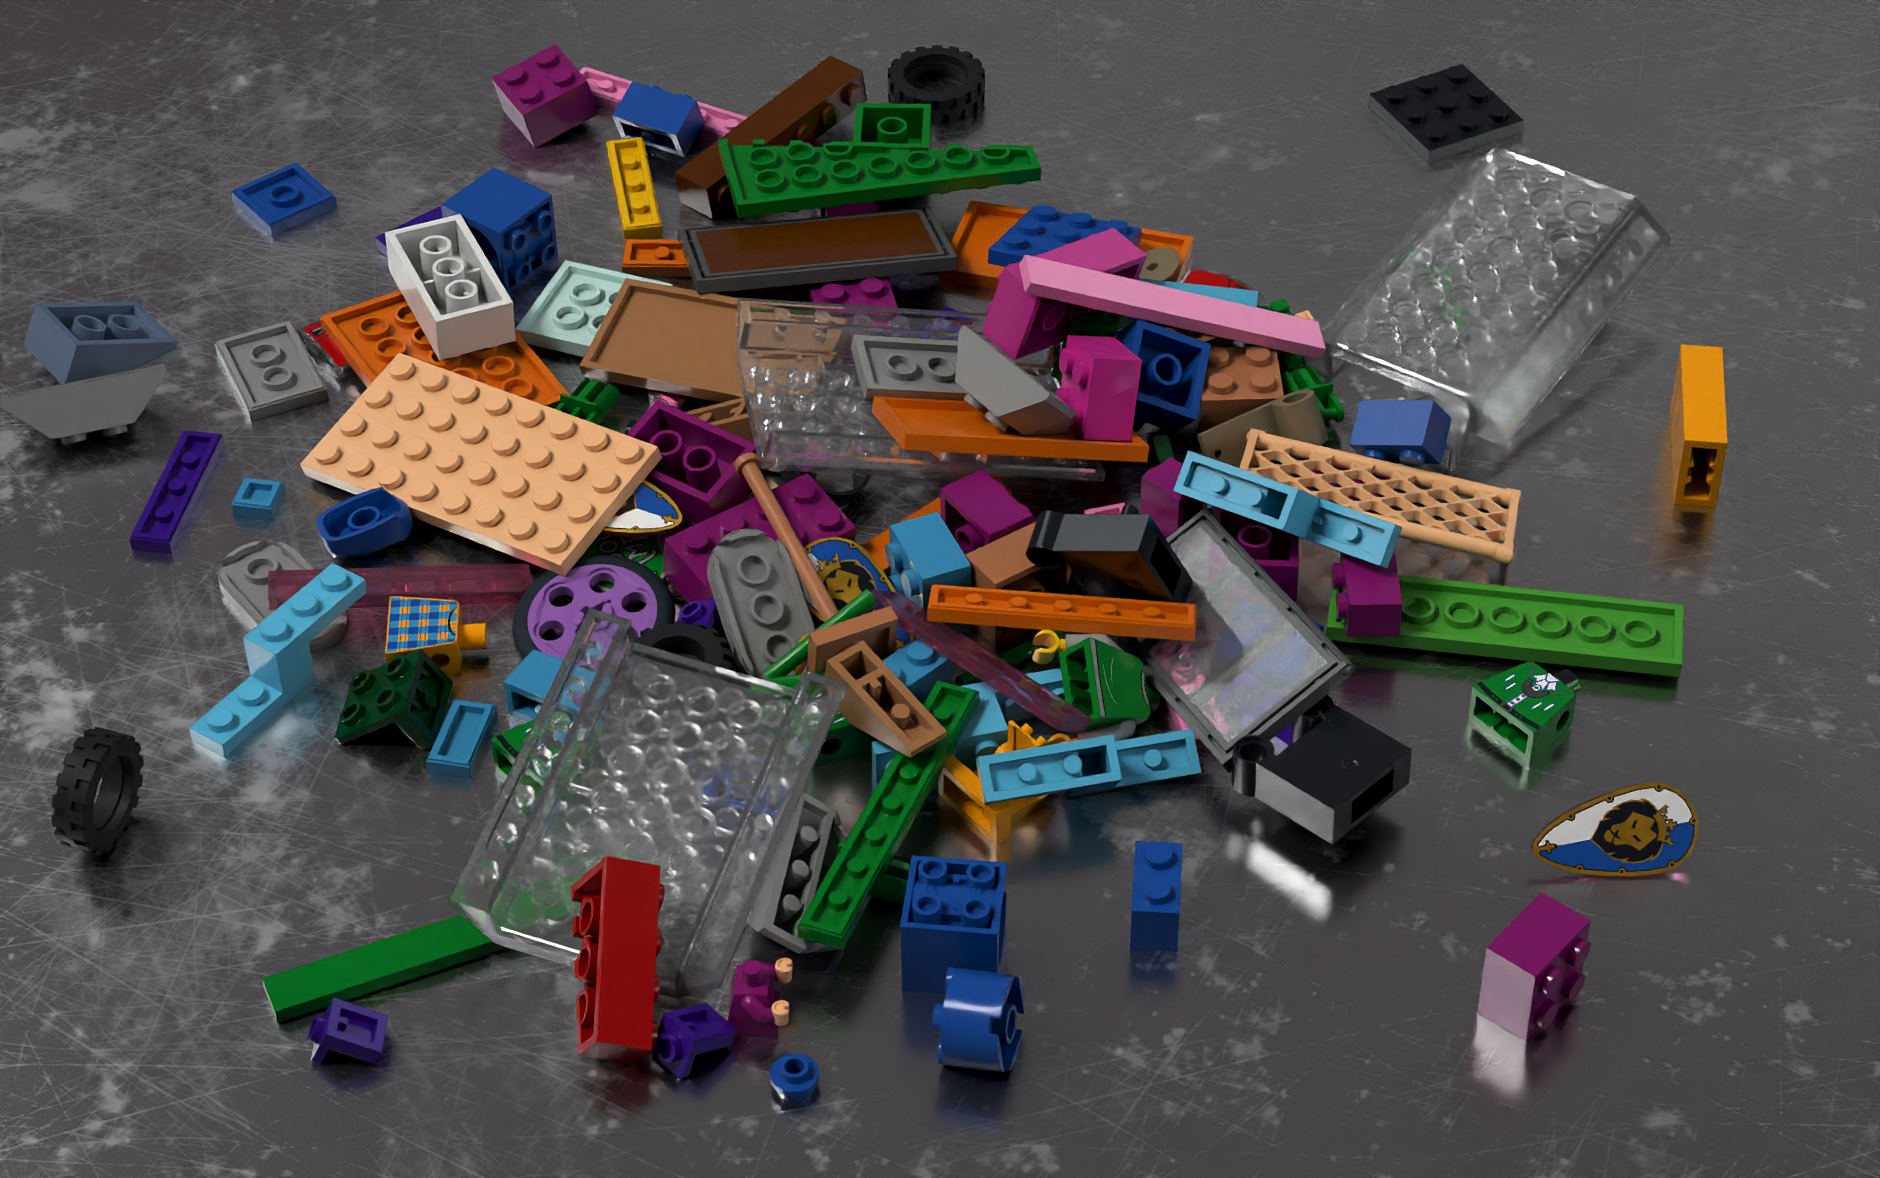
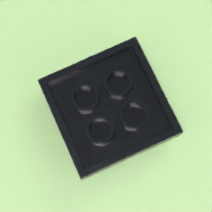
M1463 64L1451 66L1448 69L1420 76L1417 79L1389 86L1386 89L1369 94L1368 106L1428 164L1523 133L1524 120Z

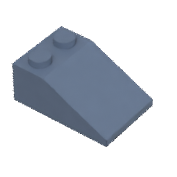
M137 301L35 304L23 345L57 379L59 384L130 371L176 349L178 341Z

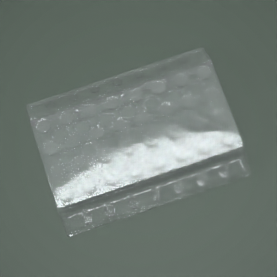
M1497 147L1465 164L1321 329L1326 347L1321 358L1315 359L1300 355L1302 358L1300 365L1305 367L1312 365L1316 371L1330 377L1344 361L1467 409L1469 433L1505 447L1671 245V237L1636 196Z
M739 298L736 365L755 449L761 462L760 469L959 480L983 469L995 481L1054 484L1058 486H1087L1104 482L1106 476L1101 460L903 450L872 413L873 401H864L851 351L854 335L958 341L959 330L965 325L991 343L1055 395L1060 385L1058 380L1051 376L1062 342L1014 360L981 332L987 314L752 298Z
M589 608L448 898V905L494 943L574 968V961L577 959L582 948V939L573 937L572 920L575 916H580L581 909L580 902L571 901V886L606 856L659 865L660 883L664 885L665 889L664 901L661 909L658 911V929L662 931V946L656 957L655 974L660 977L659 994L678 999L721 988L847 690V683L808 671H803L796 689L635 643L632 638V620Z

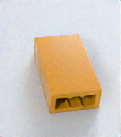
M1681 344L1670 406L1674 504L1716 507L1728 444L1723 347Z

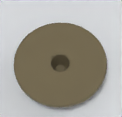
M1158 247L1145 251L1144 253L1147 257L1139 278L1166 281L1180 266L1181 258L1179 253L1169 247Z

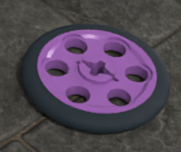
M612 555L586 556L580 558L566 576L548 570L530 585L522 595L515 610L512 635L515 648L523 660L535 649L552 657H558L564 662L584 670L595 672L607 678L609 685L622 681L621 655L623 649L628 648V646L616 645V639L626 634L641 637L640 631L646 628H657L659 623L675 624L676 608L672 593L664 581L647 566L628 558ZM602 581H609L614 584L612 589L604 593L592 590L594 585ZM561 595L573 597L571 603L563 607H556L551 604L553 599ZM632 601H643L646 603V606L638 612H627L624 610V607ZM549 629L564 631L563 635L556 640L548 641L541 638L544 632ZM589 648L596 651L595 655L586 661H579L573 658L574 654L581 649Z

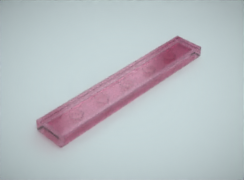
M529 564L346 569L364 578L367 586V593L349 608L389 607L390 596L455 600L460 605L519 603L522 595L531 585ZM324 569L268 571L269 610L278 609Z
M872 590V595L878 601L872 609L876 611L891 606L898 617V626L1058 731L1085 732L1091 720L1090 716L947 623L927 621V611L899 592Z

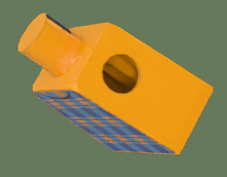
M390 596L385 649L387 663L398 655L404 656L422 649L447 676H454L462 670L463 650L488 648L487 624H462L460 603L457 601Z

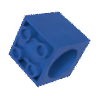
M493 167L441 204L443 218L461 214L508 294L558 258L552 194Z
M912 855L900 923L902 991L946 995L945 978L950 967L1001 973L1007 932V863Z

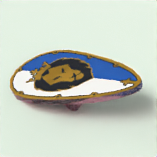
M643 480L602 529L600 534L623 537L659 536L678 531L683 526L684 519L678 506L666 493L648 481Z
M840 537L821 538L804 547L838 611L864 590L868 589L878 603L864 614L891 606L898 617L895 652L914 640L911 622L899 595L882 568L866 549L853 540ZM799 576L810 612L823 624L824 620Z
M1640 782L1612 790L1562 813L1547 824L1533 839L1531 849L1539 860L1555 868L1572 873L1626 877L1661 874L1678 867L1691 854L1698 839V818L1693 804L1679 789L1663 782Z

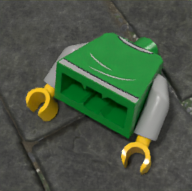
M1048 629L1041 630L1035 635L1032 644L1044 645L1049 649H1036L1032 656L1033 661L1039 664H1048L1054 659L1056 652H1060L1059 659L1069 732L1077 733L1078 737L1070 739L1065 734L1057 733L1047 741L1048 745L1113 734L1115 741L1126 740L1134 734L1136 725L1148 720L1150 714L1157 710L1160 703V695L1157 689L1146 686L1142 661L1138 657L1124 652L1107 635L1066 634V639H1059L1056 633Z

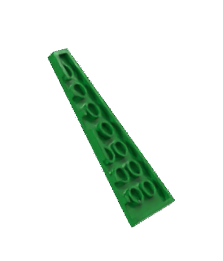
M718 139L719 155L738 218L759 217L782 212L794 213L800 210L822 207L834 208L839 205L873 203L879 200L895 198L907 199L935 193L947 194L952 191L986 189L992 186L1008 184L1020 185L1026 182L1041 180V166L1033 146L988 145V147H981L980 151H971L966 147L960 146V144H947L946 150L922 149V143H910V149H886V142L831 141V143H824L823 147H813L808 143H804L803 140H790L789 146H765V139H753V145H728V139Z

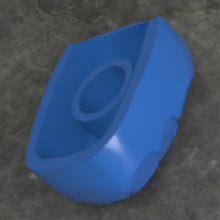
M382 487L365 491L323 512L316 522L325 547L333 558L351 559L376 553L394 542L407 539L413 530V518L408 505Z

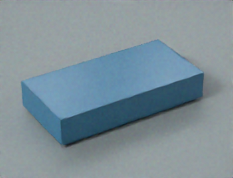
M454 699L426 761L428 772L471 779L498 718L497 705Z

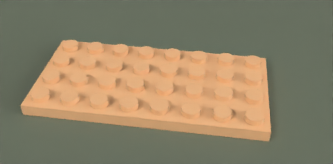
M398 353L300 463V466L306 476L354 495L382 487L403 500L408 505L413 518L566 576L603 531L602 529L657 465L662 456L658 446Z

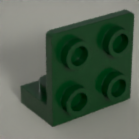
M422 649L404 656L398 655L388 663L372 670H363L356 674L349 684L348 695L339 716V723L334 738L340 744H344L391 723H395L403 734L408 736L421 750L430 748L434 745L440 732L454 682Z

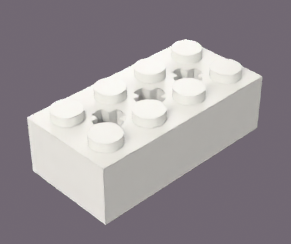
M461 214L385 232L389 271L439 360L454 358L462 354L516 341L513 301Z

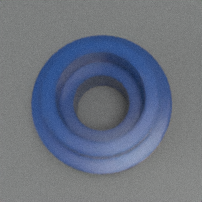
M803 1054L784 1055L771 1066L770 1081L781 1097L792 1101L802 1100L811 1095L819 1082V1068L817 1063L809 1056Z

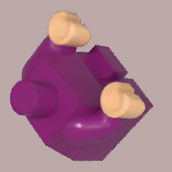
M781 958L776 963L747 960L743 965L736 966L731 981L728 1022L737 1029L735 1037H778L779 1026H786L788 1024L789 1002L781 1000L780 991H774V982L779 981L786 984L792 980L793 960Z

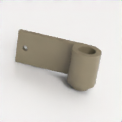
M1308 389L1286 394L1197 434L1203 456L1237 468L1240 467L1247 445L1246 435L1251 428L1266 431L1267 434L1322 446L1328 440V434L1315 391ZM1255 449L1256 451H1265L1263 449Z

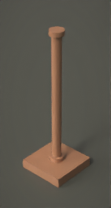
M753 452L742 454L735 460L734 468L738 475L744 476L777 537L788 549L798 575L824 622H826L838 612V609L760 471L761 462L758 456ZM888 606L810 632L807 673L824 672L828 659L862 640L882 661L895 653L898 617L892 607Z

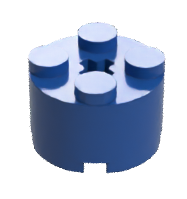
M950 967L945 978L946 996L944 1003H936L932 1015V1031L941 1033L937 1055L938 1063L940 1065L989 1072L1010 1071L1017 1058L1023 1031L1016 1029L1017 1013L1024 1014L1025 994L1022 979L1019 976Z

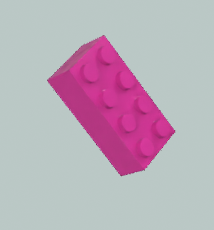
M1111 228L1073 243L1064 244L1048 252L1037 254L1034 257L1138 280L1147 255L1116 229ZM1020 262L1007 265L999 274L998 286L994 298L987 308V317L981 331L1014 360L1063 342L1070 323L1076 315L1097 310L1026 294L1019 267Z

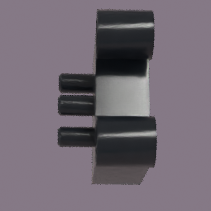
M1130 504L1123 506L1121 514H1063L1057 511H1043L1038 515L1025 553L1031 563L1045 569H1059L1063 566V563H1067L1072 570L1064 594L1186 603L1193 582L1150 514H1139L1138 508Z
M1328 694L1292 722L1291 739L1293 744L1277 756L1274 754L1275 748L1272 742L1262 736H1244L1238 739L1233 746L1232 786L1234 790L1244 796L1256 797L1331 844H1334L1409 784L1412 749L1338 707Z

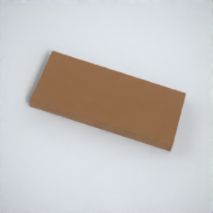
M626 278L579 366L584 377L720 403L778 388L795 417L806 419L843 343L849 326L847 318L712 293L698 294L695 290Z

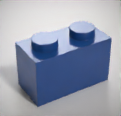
M632 81L612 115L622 138L643 137L645 145L682 157L686 156L705 124L699 105L691 96L673 94L662 90L656 85H644Z
M1360 400L1349 445L1359 455L1392 463H1402L1410 467H1422L1424 464H1441L1452 418L1434 400Z
M1136 841L1130 949L1177 952L1183 843Z

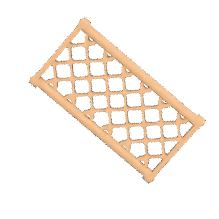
M1251 428L1246 435L1247 445L1239 467L1240 469L1263 477L1275 478L1278 480L1277 482L1401 526L1402 530L1399 535L1401 538L1490 558L1495 562L1510 565V561L1514 559L1513 540L1518 505L1522 501L1520 490L1507 487L1504 489L1267 434L1266 431ZM1258 448L1265 451H1256L1255 449ZM1293 457H1297V458H1301V459H1305V460H1304V461H1299V460L1294 459ZM1271 460H1276V461H1279V462H1281V463H1283V464H1274V463H1271L1270 461H1271ZM1255 464L1259 468H1251L1250 465ZM1333 466H1335V467H1340V468H1344V469H1348V470H1338V469L1334 468ZM1311 470H1319L1324 474H1316ZM1293 473L1299 475L1300 477L1294 478L1289 476L1288 474ZM1375 476L1387 478L1388 480H1380ZM1358 479V480H1361V481H1363V482H1365V483H1364V484H1359V483H1356V482H1354V481H1352V480ZM1330 483H1336L1342 487H1333ZM1417 486L1426 487L1430 489L1423 490L1418 488ZM1306 487H1315L1320 491H1311ZM1393 489H1401L1406 493H1398ZM1371 493H1379L1384 497H1376ZM1457 495L1464 496V497H1468V498H1473V499H1462V498H1460V497L1457 496ZM1348 497H1357L1361 501H1353ZM1435 499H1443L1448 503H1440ZM1415 502L1421 503V504L1425 505L1426 507H1418V506L1414 505L1413 503H1415ZM1499 505L1507 506L1508 509L1502 508ZM1396 506L1401 508L1403 511H1396L1390 507ZM1478 508L1486 509V510L1489 511L1490 513H1483V512H1480V511L1477 510V509H1478ZM1374 510V511H1377L1378 513H1380L1381 515L1374 514V513H1370V512H1365V511ZM1455 512L1464 513L1467 517L1458 516ZM1432 516H1439L1445 520L1439 521L1432 518ZM1409 520H1416V521L1421 522L1423 525L1417 524V523L1408 522V521H1409ZM1496 522L1505 523V527L1497 524ZM1473 526H1481L1487 530H1478ZM1450 530H1459L1464 534L1451 532ZM1491 540H1502L1503 543L1493 542Z

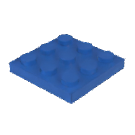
M1048 205L1034 206L988 249V263L1006 267L1009 264L1020 262L1024 255L1035 256L1059 248L1064 244L1073 243L1111 228L1116 229L1135 246H1138L1141 243V228L1128 226L1127 222L1121 220L1103 221L1093 219L1087 213L1069 214L1056 211V208Z

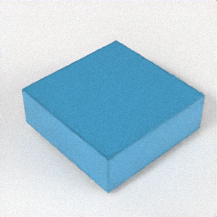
M244 478L231 504L233 516L274 520L286 495L285 483Z

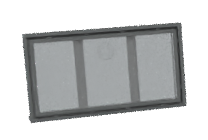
M1204 509L1166 538L1193 580L1186 603L1197 605L1195 641L1110 635V637L1124 652L1138 657L1142 661L1145 677L1157 689L1190 729L1193 728V732L1223 768L1230 773L1232 771L1233 746L1238 739L1244 736L1257 735L1270 741L1352 675L1355 671V666L1214 516Z

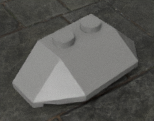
M965 325L959 330L955 382L968 392L963 398L966 402L983 414L988 409L989 411L985 417L1003 431H1006L1010 425L1023 435L1066 432L1076 411Z
M159 364L0 396L1 408L50 439L61 438L62 444L75 443L86 440L85 433L102 430L103 436L128 431L126 424L135 423L167 373L165 365Z
M798 789L791 797L760 854L743 921L757 932L798 954L838 950V948L799 938L797 931L798 923L837 857L838 844L846 841L839 828L842 823L837 810Z

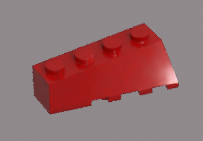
M606 856L571 886V901L580 902L581 909L580 916H575L572 920L573 937L582 939V948L577 959L574 961L575 978L580 982H584V989L581 990L576 999L579 1056L634 1064L651 1052L656 1044L658 1024L656 1021H653L654 1002L657 1000L660 991V977L655 974L656 957L662 946V931L658 929V911L662 907L665 894L664 885L660 883L659 865Z

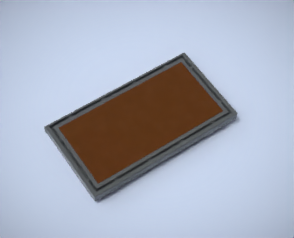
M931 207L679 229L677 239L698 294L957 270V256Z

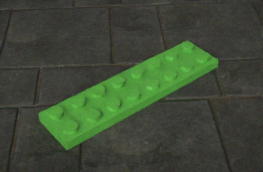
M1398 575L1403 603L1400 635L1389 637H1346L1344 619H1337L1336 593L1341 592L1340 589H1333V587L1331 590L1326 636L1330 640L1680 677L1683 658V604Z

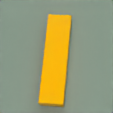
M643 137L607 141V155L624 240L662 237V224Z

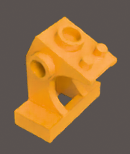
M1010 720L1008 721V740L999 746L994 754L1046 746L1048 742L1042 736L1033 739L1030 736L1033 729L1027 723L1020 728L1015 722ZM953 754L950 755L938 776L939 795L996 846L1011 837V815L1034 801L1041 800L1049 795L984 805L978 771H972Z

